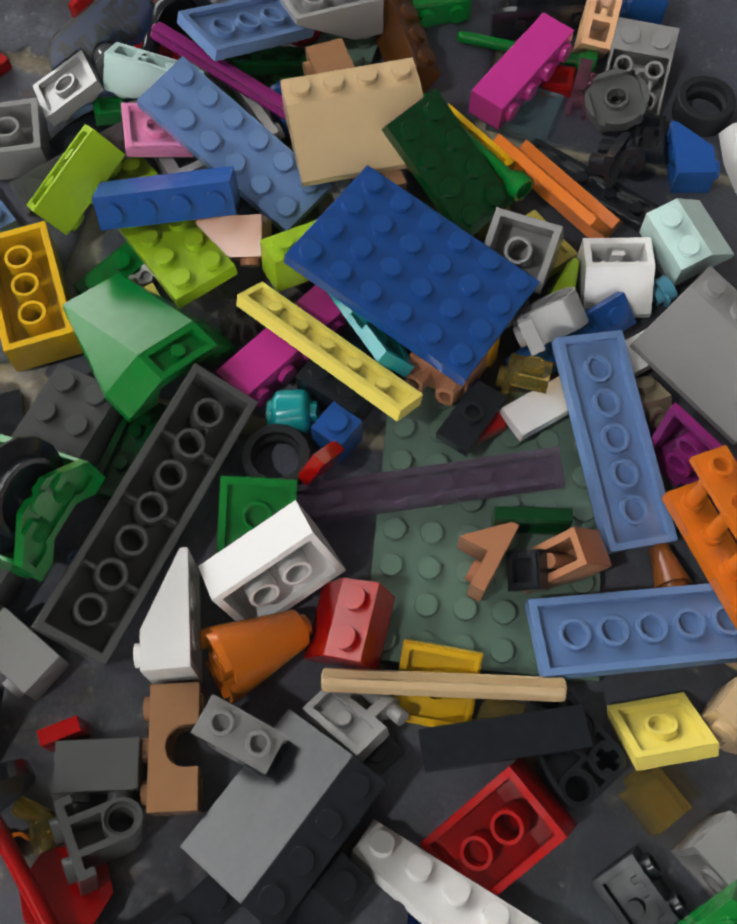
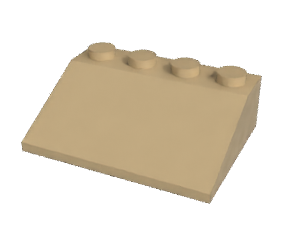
M413 57L280 80L283 110L302 187L355 178L367 165L379 173L408 168L381 129L423 98L421 82Z

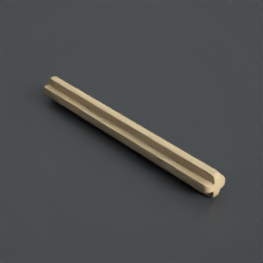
M324 668L321 674L322 691L334 693L563 702L567 695V685L563 677Z

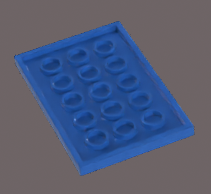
M368 165L288 250L284 257L286 265L460 386L464 385L540 283L537 279Z

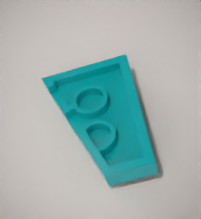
M328 294L374 356V360L389 371H394L406 378L414 368V365L405 347Z

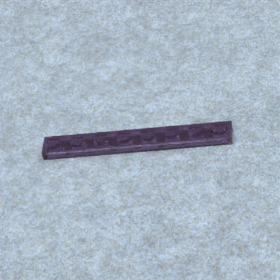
M559 446L320 481L311 483L308 486L300 484L298 485L297 502L311 519L317 523L564 488L565 480Z

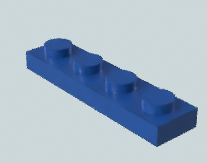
M616 292L585 310L589 319L588 323L565 336L617 330L624 331L636 324L625 293ZM551 342L544 345L545 351L533 356L528 346H525L504 359L517 389L525 391L558 371Z

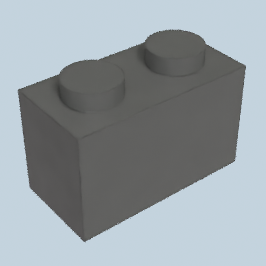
M140 737L56 741L52 793L62 797L70 795L73 804L91 803L92 796L108 795L107 801L120 797L133 799V794L140 793L142 780H146L147 763H143L142 760L143 739Z

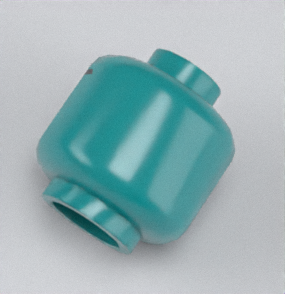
M306 389L279 390L274 393L272 399L267 401L266 405L268 425H288L299 430L302 435H307L311 432V426L321 415L319 401H313L310 392Z

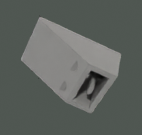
M618 17L605 71L623 69L628 71V75L636 79L637 75L641 77L649 89V102L645 114L659 115L680 28ZM613 96L610 103L619 105L625 100H619L617 96Z

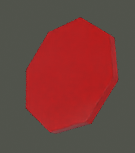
M62 846L40 853L30 870L58 923L96 924L114 895L108 864L104 863L95 867L99 889L81 896L77 882L68 885L61 859L68 857L66 847ZM19 891L24 923L36 924Z

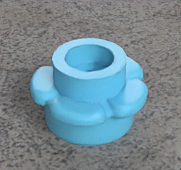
M662 275L657 279L654 278L652 302L656 306L662 304L664 307H668L671 305V301L678 297V293L671 280L667 276Z

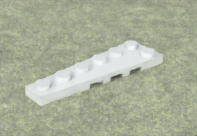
M375 819L352 850L350 860L394 900L401 902L406 910L421 924H540Z

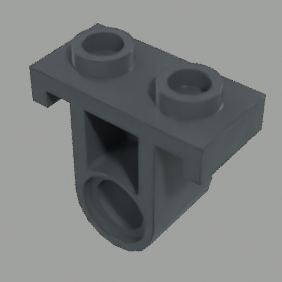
M70 795L53 801L56 817L49 819L48 822L55 844L58 845L64 842L68 857L61 859L68 885L77 882L81 896H84L99 889L95 867L132 852L141 843L144 834L142 808L133 799L120 797L74 815ZM120 820H127L133 824L130 829L124 832H116L111 829L113 824Z

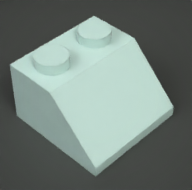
M676 198L646 213L639 231L642 237H651L654 257L674 286L704 272L709 266L714 267L734 256L733 251L700 200Z

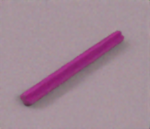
M158 22L152 25L150 36L153 40L177 55L185 57L190 63L286 121L282 95L224 60L214 61L197 43L164 23Z

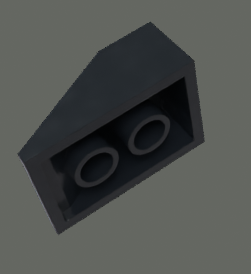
M351 325L338 334L372 359H375ZM405 348L406 351H407V353H408V355H409V357H410V353H411L412 351H410V350H408L407 348ZM311 359L296 375L297 389L308 390L313 401H319L320 411L322 412L334 401L362 420L363 423L375 407V405ZM392 371V373H394L395 375H397V376L400 375V374H398V373Z

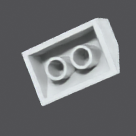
M296 500L198 566L211 600L235 621L287 611L346 571L344 565L315 522Z

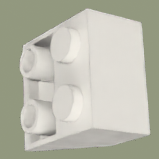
M651 237L583 238L576 259L580 260L577 281L579 298L584 309L591 308L616 292H624L634 318H649L652 309L655 260Z

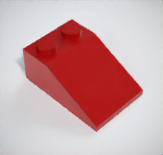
M518 759L419 844L430 855L498 896L567 839L577 826V823L525 759Z

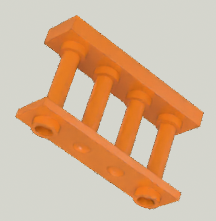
M723 445L692 456L689 462L699 477V481L668 491L661 500L737 630V544L728 531L729 528L737 540V461L727 445ZM708 494L714 502L715 506L717 507L718 511L720 512L719 514L713 506L712 502L710 501L709 497L707 496Z

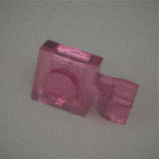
M581 57L572 94L566 103V117H569L573 107H580L582 109L581 120L584 121L587 118L584 110V95L587 88L593 84V79L597 74L591 72L594 60Z

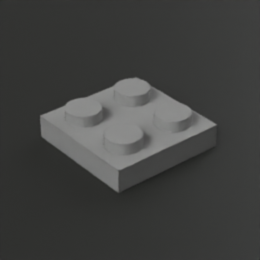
M82 49L32 85L45 118L53 127L62 121L70 119L75 111L86 103L96 100L99 94L104 91L90 59Z

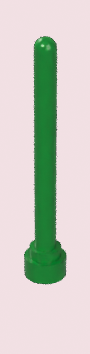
M459 31L456 36L459 43L501 52H507L516 42L467 31ZM587 49L586 52L580 51L579 54L571 53L564 63L560 62L559 64L574 66L577 71H581V75L593 77L599 52Z
M465 129L494 173L504 181L503 186L512 199L515 201L522 200L531 191L534 180L524 171H512Z

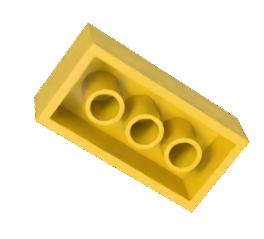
M41 221L1 232L0 338L3 352L17 372L82 354L81 346L63 310V304L71 300L57 245L46 222Z

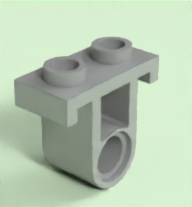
M567 287L527 304L526 301L511 322L520 347L528 346L533 356L545 351L544 345L552 342L556 337H563L582 328L588 323L589 319L576 288Z
M214 694L210 697L191 731V734L208 742V746L241 765L247 764L264 775L270 768L286 737V734Z

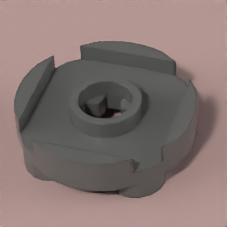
M623 69L608 70L597 75L593 79V84L585 92L584 110L587 118L594 124L595 129L602 133L623 131L640 124L648 107V86L641 77L637 75L636 79L628 75V71ZM613 96H617L619 100H625L619 105L610 103Z

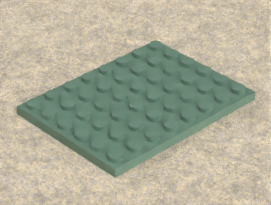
M426 386L422 392L423 397L420 406L398 422L387 415L370 581L381 583L395 596V601L380 663L399 665L404 638L483 652L480 673L539 676L525 610L527 600L600 593V572L578 582L530 594L508 592L507 561L505 555L481 602L467 596L470 582L465 580L476 558L457 549V545L461 535L491 527V517L495 506L572 508L573 523L570 528L580 527L598 530L570 417L567 415L522 441L518 440L507 425L505 431L475 445L466 457L436 438V432L460 399L449 407L438 402L435 398V389ZM497 390L507 396L504 406L527 394ZM516 534L507 553L529 550L556 535ZM599 676L565 679V681L597 684Z

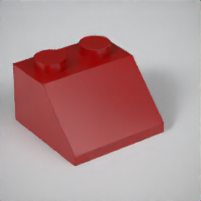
M340 578L325 584L322 587L312 625L313 634L309 636L310 644L306 648L304 659L351 669L378 670L395 596L379 582Z

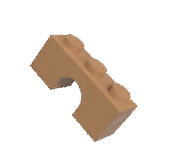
M200 682L150 684V696L144 698L143 715L144 720L149 721V738H143L142 760L143 763H148L147 780H142L140 801L142 806H146V813L152 816L204 814V770L199 766L182 767L176 765L172 753L177 738L187 731H192L205 708V689Z

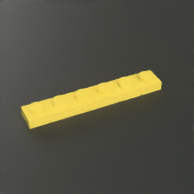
M263 281L237 294V307L398 422L420 406L423 397L421 392Z

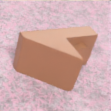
M510 522L467 533L459 537L457 549L476 558L465 577V580L470 582L467 596L481 602L519 527L518 524Z

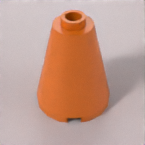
M293 609L205 627L199 630L198 640L201 650L209 649V660L205 663L216 687L224 699L229 697V703L233 705L242 700L310 644L309 636L313 634V630L306 615L303 613L299 615Z

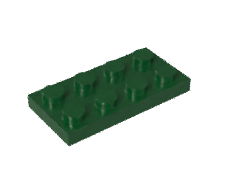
M437 88L381 129L440 214L473 236L493 219L496 207L506 209L514 202Z

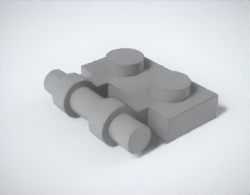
M321 690L302 708L307 719L361 762L389 736L387 726L382 723L383 720L391 719L398 726H401L409 716V713L400 706L399 699L393 695L334 693ZM359 699H366L372 705L366 710L357 701Z

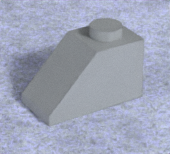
M4 607L0 611V672L7 678L2 684L19 699L26 694L37 701L71 664L17 616Z

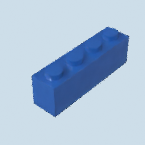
M234 166L100 182L92 196V202L102 231L236 215L240 194Z

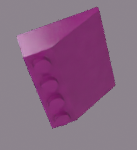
M676 402L670 406L651 438L660 473L674 487L680 483L687 485L699 481V477L689 462L692 456L722 446ZM708 494L707 496L709 497L710 501L712 502L713 506L719 514L720 512L718 511L717 507L715 506L714 502ZM728 528V531L730 532L731 536L737 544V540L735 539L731 530Z

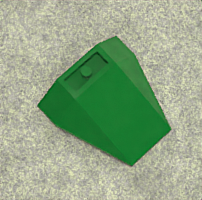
M119 273L63 304L64 313L105 399L129 423L156 406L161 388L190 370L194 363L199 364L203 361L212 369L236 353L237 350L210 323L183 308L179 309L177 305Z

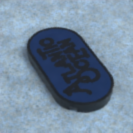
M93 0L53 35L48 51L51 70L53 71L81 49L88 56L95 69L93 52L99 45L104 43L114 44L116 42L130 46L140 44V41H143V35L151 27L154 2L152 0Z

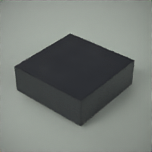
M533 549L506 553L508 592L549 589L546 550Z

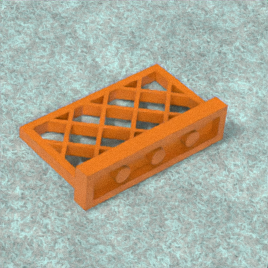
M500 133L495 137L493 142L516 161L514 170L524 171L534 180L532 189L588 238H609L621 225L622 221L527 139L518 148Z

